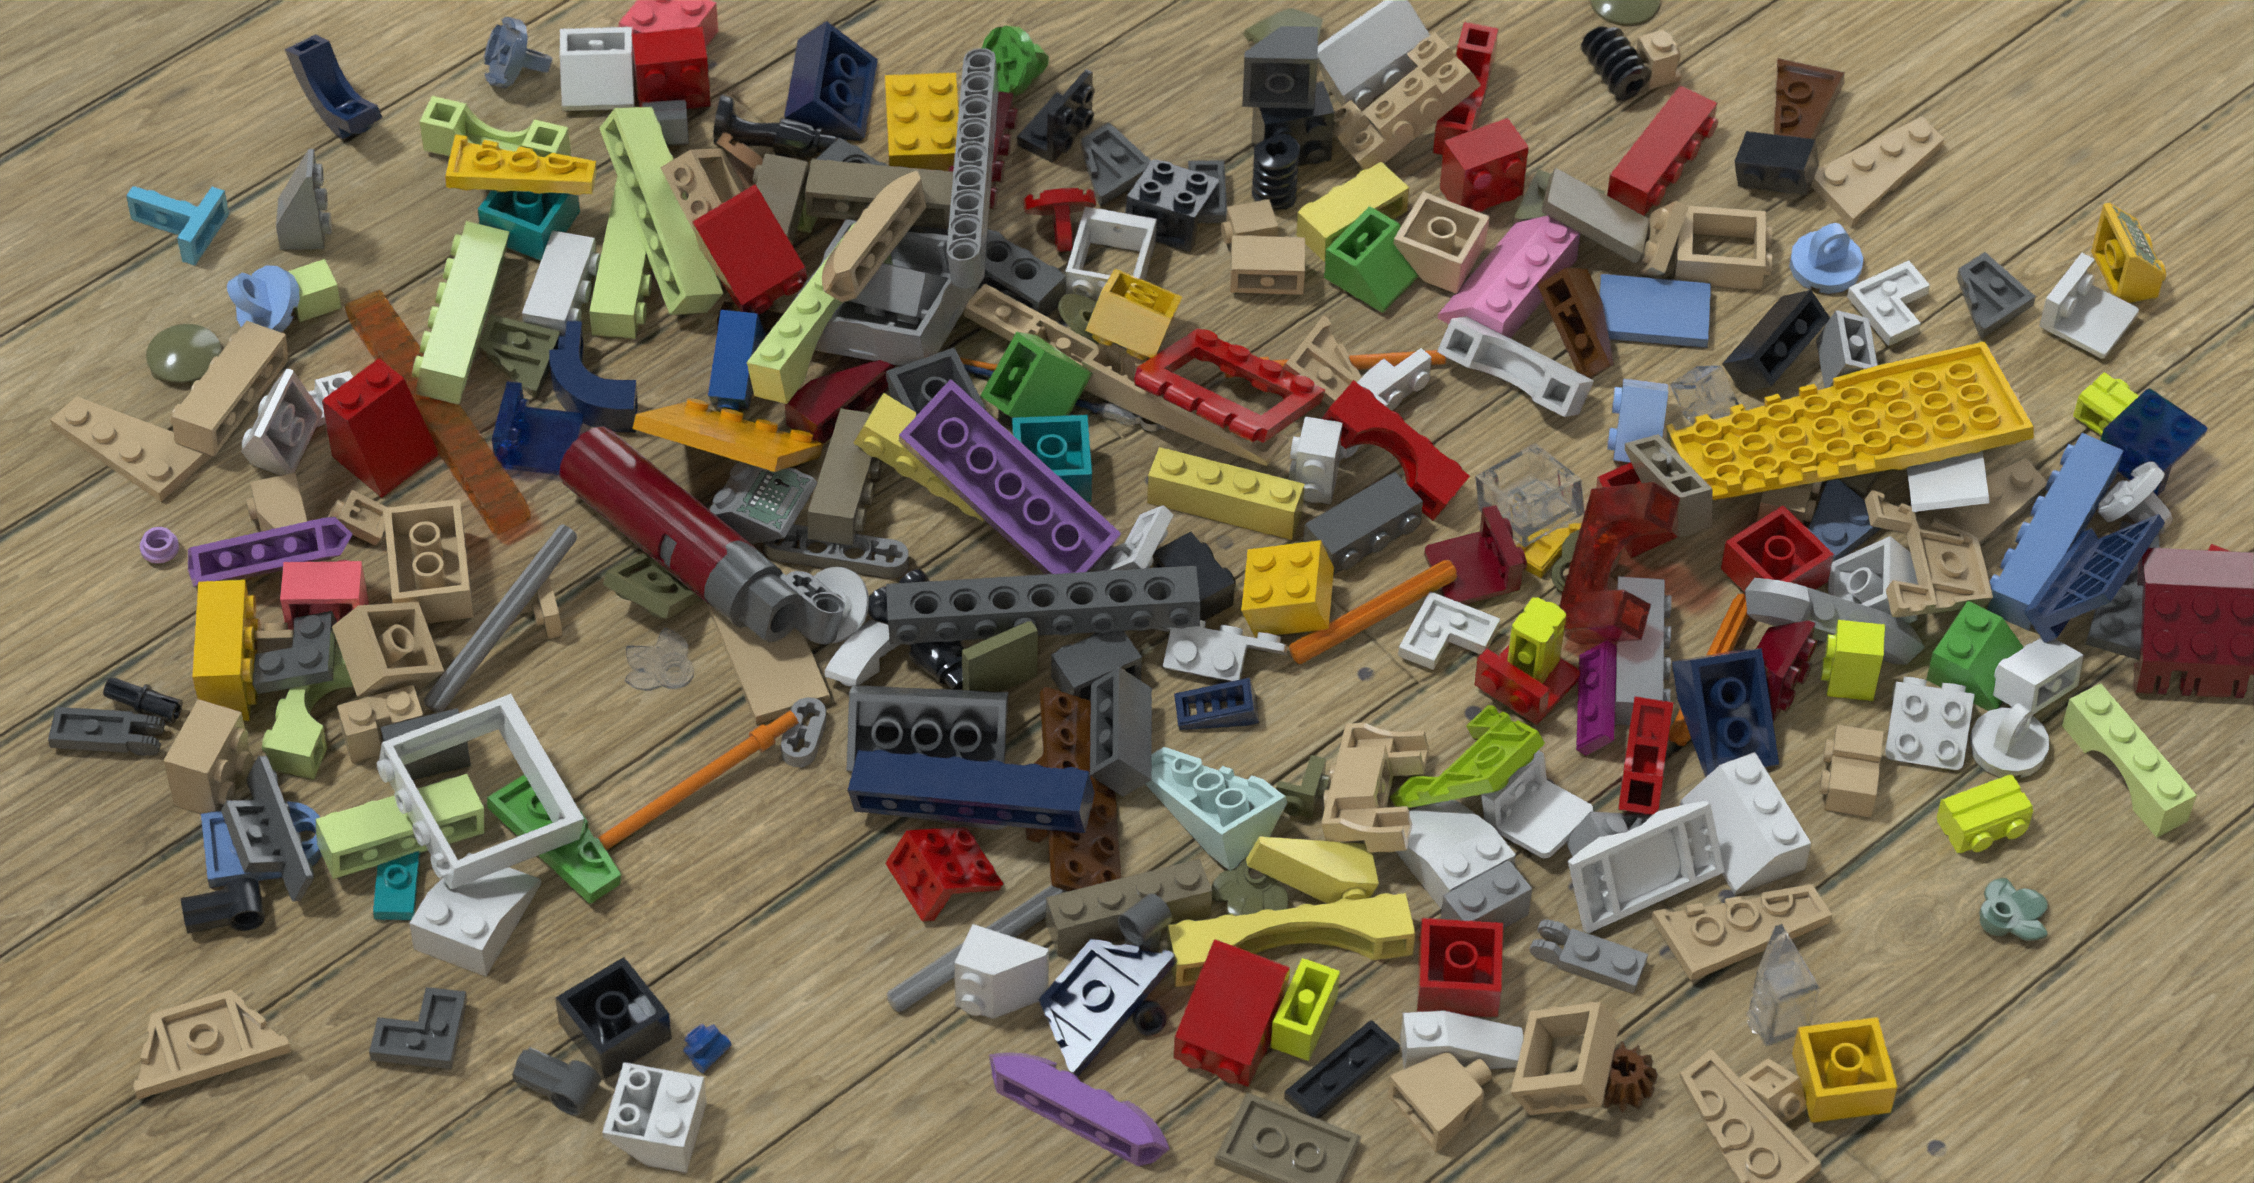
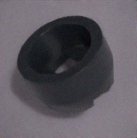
M1147 999L1132 1014V1021L1141 1034L1150 1036L1159 1033L1165 1027L1167 1016L1160 1004ZM1147 1011H1149L1153 1019L1146 1023L1143 1015Z

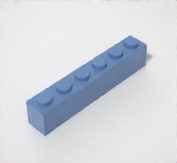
M2081 433L2075 446L2067 445L2060 461V465L2063 467L2060 472L2054 469L2045 487V490L2048 491L2045 497L2038 496L2030 514L2033 517L2031 523L2023 522L2015 540L2019 544L2015 550L2012 548L2007 550L2000 569H2003L2001 575L1994 574L1989 582L1993 598L1988 604V611L2001 616L2005 621L2029 631L2032 624L2024 614V611L2078 535L2086 530L2098 509L2099 502L2107 493L2118 473L2124 450L2084 433Z

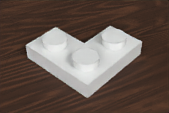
M1907 261L1849 287L1847 298L1863 317L1869 318L1870 325L1884 342L1891 346L1919 333L1921 323L1905 304L1927 295L1930 284L1912 263Z
M1164 505L1140 514L1125 543L1111 548L1091 572L1150 568L1153 563L1152 555L1157 546L1166 538L1168 534L1167 527L1174 514Z
M1430 591L1399 646L1398 656L1434 670L1448 642L1482 654L1486 648H1489L1500 627V618Z

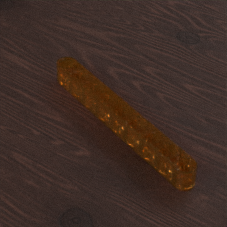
M378 289L346 303L345 311L348 320L374 360L380 358L405 378L438 450V454L491 532L496 536L531 520L530 510L524 497L461 405L415 394L418 379L411 377L416 356L423 357L424 353L419 352V344L383 292Z

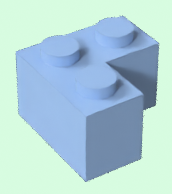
M1623 379L1622 388L1615 387L1612 413L1618 414L1617 428H1610L1607 450L1614 451L1613 460L1631 462L1625 451V443L1659 434L1661 437L1663 436L1669 392L1668 384Z

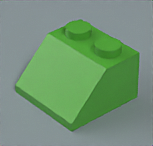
M1967 601L1932 653L1926 680L1941 688L1942 683L1965 686L1966 693L1974 694L1973 704L1987 711L1999 709L2004 701L1993 696L1996 681L1994 677L1995 670L2003 659H2008L2024 647L2001 616Z

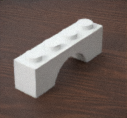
M1468 317L1451 319L1437 350L1438 353L1467 368L1492 374L1516 385L1527 392L1534 402L1564 417L1580 413L1594 382Z

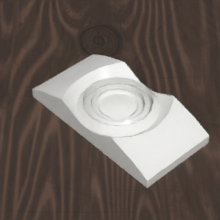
M1706 800L1658 811L1641 826L1632 830L1599 837L1568 861L1582 928L1586 933L1595 931L1724 873L1711 804Z

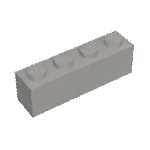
M1618 577L1614 621V645L1617 646L1615 724L1630 725L1635 696L1670 702V689L1663 688V680L1669 681L1671 658L1664 657V649L1670 648L1671 626H1664V618H1670L1671 595H1664V579Z

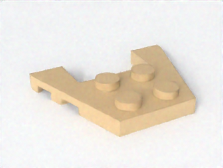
M1872 490L1865 498L1870 525L1872 527L1906 533L1918 582L1917 585L1892 580L1886 588L1892 617L1898 618L1961 610L1967 601L1980 607H1985L1990 602L1993 595L1978 537L1937 518L1929 522L1916 516L1915 512H1912V507L1901 503L1899 507L1883 501L1884 494Z

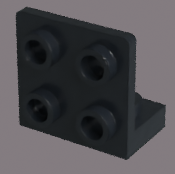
M1085 69L1063 95L1056 92L1017 135V146L1051 163H1054L1062 153H1067L1072 147L1074 139L1082 130L1086 131L1094 119V112L1092 111V99L1095 93L1093 72Z
M1153 159L1128 194L1125 214L1156 219V242L1191 252L1196 242L1199 215L1217 190L1219 179L1208 176L1203 172L1192 171L1173 165L1168 161Z

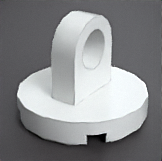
M2147 462L2133 470L2131 474L2134 478L2131 481H2119L2105 494L2099 502L2098 512L2106 522L2115 521L2128 514L2135 523L2160 514L2165 522L2159 531V535H2161L2169 527L2173 519L2168 508L2153 492L2162 481L2165 473L2155 462Z
M2019 703L2015 704L2012 708H1999L1986 712L1977 719L1970 735L1972 755L1975 761L1986 772L2000 778L2009 774L2014 776L2021 775V778L2032 775L2042 767L2049 751V736L2043 724L2032 715V711Z

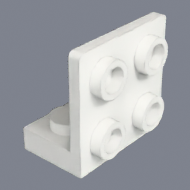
M2081 253L2047 296L2039 327L2104 359L2137 317L2139 309L2092 285L2095 276L2091 272L2095 259Z

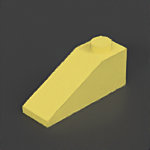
M1259 837L1246 858L1247 866L1327 904L1335 903L1341 899L1358 900L1370 898L1379 885L1373 853L1367 852L1366 844Z

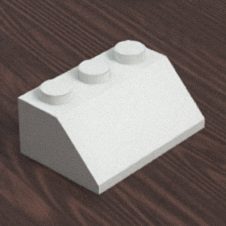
M1384 0L1318 45V65L1327 88L1342 106L1350 100L1359 109L1368 106L1374 98L1387 89L1392 88L1416 68L1407 54L1421 40L1428 38L1430 34L1408 0Z
M1755 752L1719 765L1681 799L1680 805L1705 800L1711 804L1724 867L1722 875L1734 895L1805 870L1811 842Z

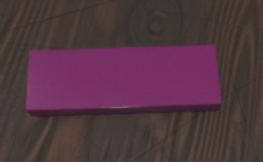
M1608 640L1579 655L1580 677L1578 680L1576 750L1585 756L1614 741L1617 646Z

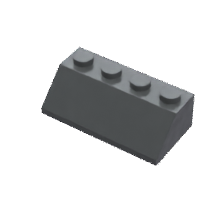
M853 685L849 692L847 771H853L858 750L871 752L874 750H884L893 754L905 755L920 753L928 757H961L971 761L988 762L990 760H997L1005 763L1009 692Z

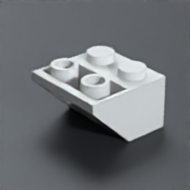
M632 27L560 29V72L563 111L634 108Z
M623 1063L602 1132L603 1137L646 1166L686 1173L707 1103L704 1077Z

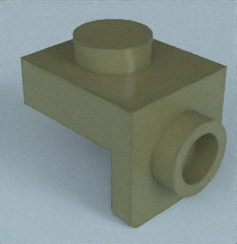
M1311 755L1301 786L1278 781L1276 789L1285 795L1287 800L1283 810L1285 813L1292 816L1301 815L1313 818L1319 797L1324 798V792L1329 790L1331 782L1330 776L1325 775L1326 758Z

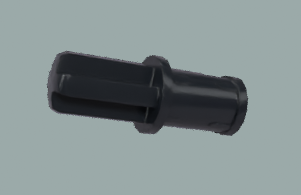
M111 677L107 680L103 690V695L106 698L134 707L136 714L146 713L157 716L172 724L176 722L182 710L183 701L181 699L152 690V686L148 684L140 687Z

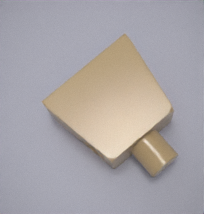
M1444 1052L1391 1075L1388 1098L1430 1147L1437 1152L1480 1114L1484 1097L1481 1086L1492 1080V1073L1482 1059H1477L1463 1067L1451 1053Z

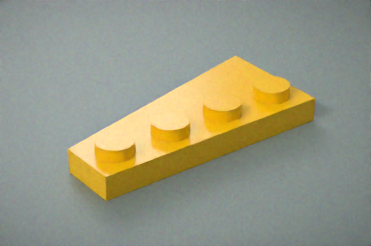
M455 134L445 181L446 188H457L465 191L480 189L496 190L498 192L527 191L537 194L546 192L569 193L571 195L593 194L597 168L596 161L556 153H550L546 157L537 156L533 149L519 146L516 151L499 149V142L484 140L482 145L468 143V136Z

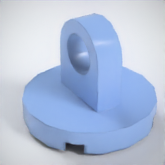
M1833 223L1822 227L1818 231L1810 232L1800 237L1792 247L1789 266L1793 277L1802 286L1811 289L1812 286L1820 289V293L1832 294L1843 292L1855 285L1862 271L1863 256L1859 246L1849 237L1843 226Z
M265 266L256 270L252 275L240 273L227 283V292L236 305V316L240 327L246 321H250L282 333L290 325L293 316L290 314L293 311V307H298L300 299L299 285L294 275L278 266Z

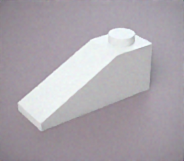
M1447 1011L1403 1013L1400 1036L1403 1066L1406 1069L1447 1052L1451 1053L1463 1067L1477 1059H1482L1489 1069L1516 1068L1523 1042L1522 1028Z

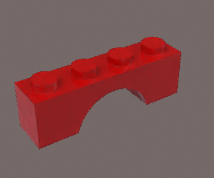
M1468 22L1463 23L1456 57L1472 72L1481 86L1437 120L1433 147L1434 154L1443 155L1445 140L1477 128L1496 57L1499 28Z
M1355 380L1351 382L1321 418L1342 423L1341 446L1345 449L1355 445L1370 444L1381 447L1391 453L1404 470L1406 484L1422 499V513L1432 521L1436 519L1470 477L1459 463L1449 459L1427 437L1416 432L1404 422L1398 413L1388 409L1375 398L1369 389L1362 387Z

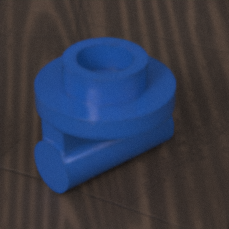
M700 1024L684 1038L687 1045L684 1047L683 1052L692 1060L693 1066L699 1072L704 1073L732 1044L714 1024L707 1028L704 1024Z

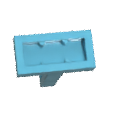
M132 186L126 195L131 220L179 235L177 240L182 262L194 266L229 216L225 191L215 187L210 188L198 207L187 201H178L160 195L156 191L145 190L136 186Z

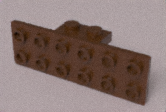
M1044 687L1040 691L1043 755L1033 764L1059 769L1074 767L1082 771H1089L1090 773L1091 701ZM1091 777L1095 795L1085 833L1026 828L1027 840L1041 843L1048 836L1051 884L1055 888L1068 892L1122 878L1116 793L1093 777Z

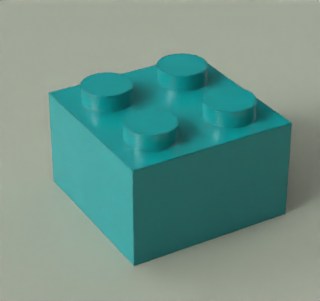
M491 190L477 210L479 224L509 231L506 248L542 260L552 231L566 233L579 215L580 205L579 195H571L569 193L546 192L537 194L527 191L498 192Z
M1088 415L1012 418V435L1086 502H1092V467Z

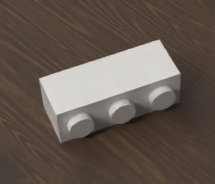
M552 231L522 312L523 322L561 332V336H565L567 321H581L582 312L580 308L582 303L589 301L592 275L597 276L601 254L596 253L595 238Z

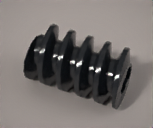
M1596 27L1590 30L1583 38L1581 51L1587 56V59L1594 66L1597 73L1601 75V79L1608 85L1609 90L1614 94L1617 101L1631 99L1649 82L1652 71L1648 66H1645L1644 60L1641 56H1638L1636 49L1631 47V42L1627 37H1624V33L1620 28Z
M1273 135L1257 143L1254 148L1252 197L1255 202L1269 199L1272 208L1276 210H1286L1293 207L1296 202L1299 144L1291 135Z

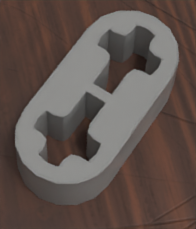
M808 697L794 703L791 711L797 717L799 724L785 732L781 739L782 758L788 765L793 767H804L814 761L826 727V708L824 704L818 699ZM808 712L815 713V716L810 718L808 726H804L803 717H806ZM799 739H804L805 747L801 748L800 752H794L793 748L797 747Z

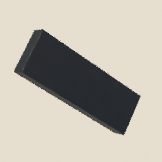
M1371 1019L1285 1090L1284 1099L1298 1112L1320 1119L1397 1055L1400 1051V1044Z

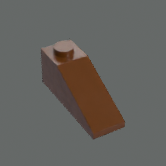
M1566 267L1538 284L1540 293L1576 372L1592 379L1612 367L1614 362L1603 303L1588 269Z

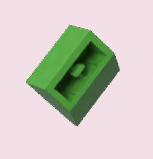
M1370 206L1326 249L1324 278L1382 313L1419 275L1393 244L1401 225Z
M1016 332L980 396L1013 418L1069 416L1093 373L1037 335Z

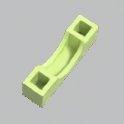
M436 96L431 97L419 121L423 150L450 156L455 134L468 136V143L482 145L484 140L499 142V149L516 151L520 146L533 149V152L541 157H546L550 153L571 156L568 127L534 119L532 124L523 131L506 132L495 129L479 120L466 103Z
M337 640L335 642L333 681L289 688L286 699H280L277 705L276 722L272 730L268 729L262 742V751L266 753L274 771L314 779L327 750L323 725L310 716V712L315 703L325 694L339 688L353 687Z
M2100 683L2070 698L2062 727L2084 753L2091 750L2099 751L2116 765L2130 791L2133 811L2157 838L2188 822L2197 795L2106 688Z

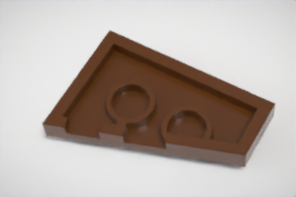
M1777 58L1774 134L1816 139L1845 83L1844 72Z

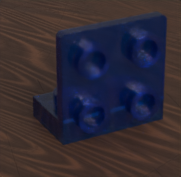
M507 381L491 439L495 468L560 475V464L566 450L580 436L584 421L583 414L529 407V399H525L523 396L522 383Z
M2148 388L2103 429L2100 441L2124 450L2118 472L2130 481L2134 478L2131 473L2135 468L2147 462H2155L2165 473L2162 481L2153 490L2158 497L2166 488L2172 466L2206 435L2208 428L2169 400Z

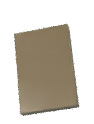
M1557 168L1553 170L1548 180L1541 210L1542 213L1626 259L1637 263L1643 254L1649 219Z
M1247 1092L1215 1156V1165L1260 1183H1342L1360 1146L1361 1135Z

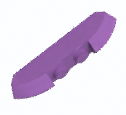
M329 517L194 546L188 549V573L193 587H198V582L241 580L282 571L284 562H322L340 556L353 534L336 517Z
M1013 1052L989 1055L996 1092L1136 1166L1154 1163L1169 1150L1168 1143L1160 1128L1147 1113L1129 1101L1119 1102L1109 1092L1102 1089H1094L1080 1082L1071 1072L1055 1069L1057 1063L1031 1054Z

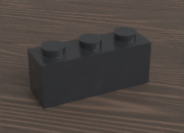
M1812 290L1781 296L1722 365L1741 392L1771 387L1826 325L1830 316Z

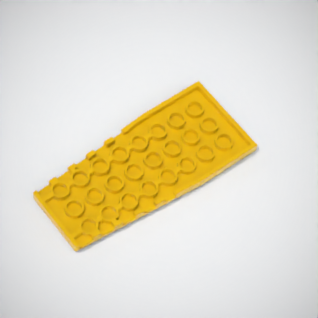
M1985 341L1882 364L1833 378V386L1817 390L1815 384L1799 388V396L1782 401L1779 394L1764 397V406L1745 411L1743 404L1730 407V415L1722 418L1710 419L1708 414L1695 417V424L1693 426L1676 431L1673 424L1666 426L1667 439L1670 446L1713 489L1712 500L1891 469L1904 470L1909 466L1938 462L1951 457L1978 453L1982 450L2013 445L2018 442L2034 439V426Z

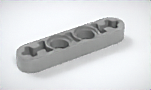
M793 524L785 538H782L785 540L782 541L781 545L774 544L779 539L763 542L765 555L779 562L825 569L843 567L857 574L883 578L901 577L909 568V553L906 545L892 539L856 534L853 546L808 539V526ZM799 540L800 549H795V547H797V541ZM821 542L827 546V549L821 553H812L807 550V547L811 543ZM850 548H859L865 552L858 559H850L844 555L845 551ZM871 552H876L874 561L871 560ZM890 556L897 557L893 562H886L890 559Z

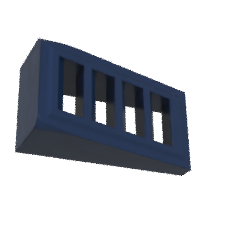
M1250 678L1174 693L1179 730L1239 727L1260 723L1256 692ZM1237 701H1243L1244 705L1237 706ZM1221 702H1227L1228 708L1222 709ZM1205 703L1212 704L1211 712H1206ZM1189 704H1196V715L1190 716Z

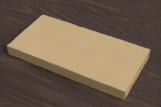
M707 604V608L756 725L781 717L788 711H791L795 702L806 697L818 699L823 704L830 703V694L806 638L796 628L784 638L769 643L749 627H737L714 607Z

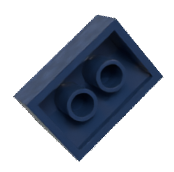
M827 21L805 34L797 41L784 119L807 123L816 131L820 127L822 128V134L835 136L837 139L863 140L866 134L878 59Z

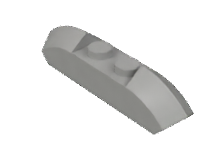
M1754 578L1745 590L1747 614L1753 620L1779 626L1810 620L1816 623L1813 639L1827 642L1828 634L1835 635L1838 620L1885 624L1883 661L1892 664H1908L1925 648L1914 628L1899 618L1892 617L1891 614L1798 584L1772 579Z

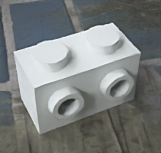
M1305 417L1301 436L1293 437L1290 459L1295 460L1291 462L1288 480L1305 484L1304 500L1308 502L1331 504L1339 470L1341 422Z
M2039 638L2033 643L2027 644L2022 650L2008 659H2003L1998 664L1994 673L1996 681L1993 696L2009 704L2011 707L2019 703L2032 711V715H2034L2078 686L2084 654L2056 639L2045 643L2042 638Z

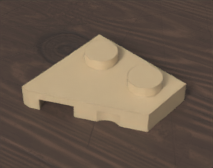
M1674 201L1651 213L1644 250L1640 257L1641 266L1639 273L1650 278L1665 273L1689 206Z
M1323 315L1282 369L1294 375L1306 376L1312 379L1315 385L1326 389L1322 401L1331 406L1353 380L1358 382L1362 377L1357 368L1350 363L1349 354L1342 343L1337 344L1329 329L1331 322Z

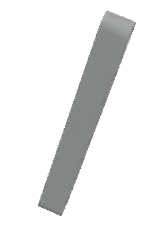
M986 48L973 49L965 54L963 59L947 240L951 282L959 288L974 287L984 277L999 91L996 57L991 50Z

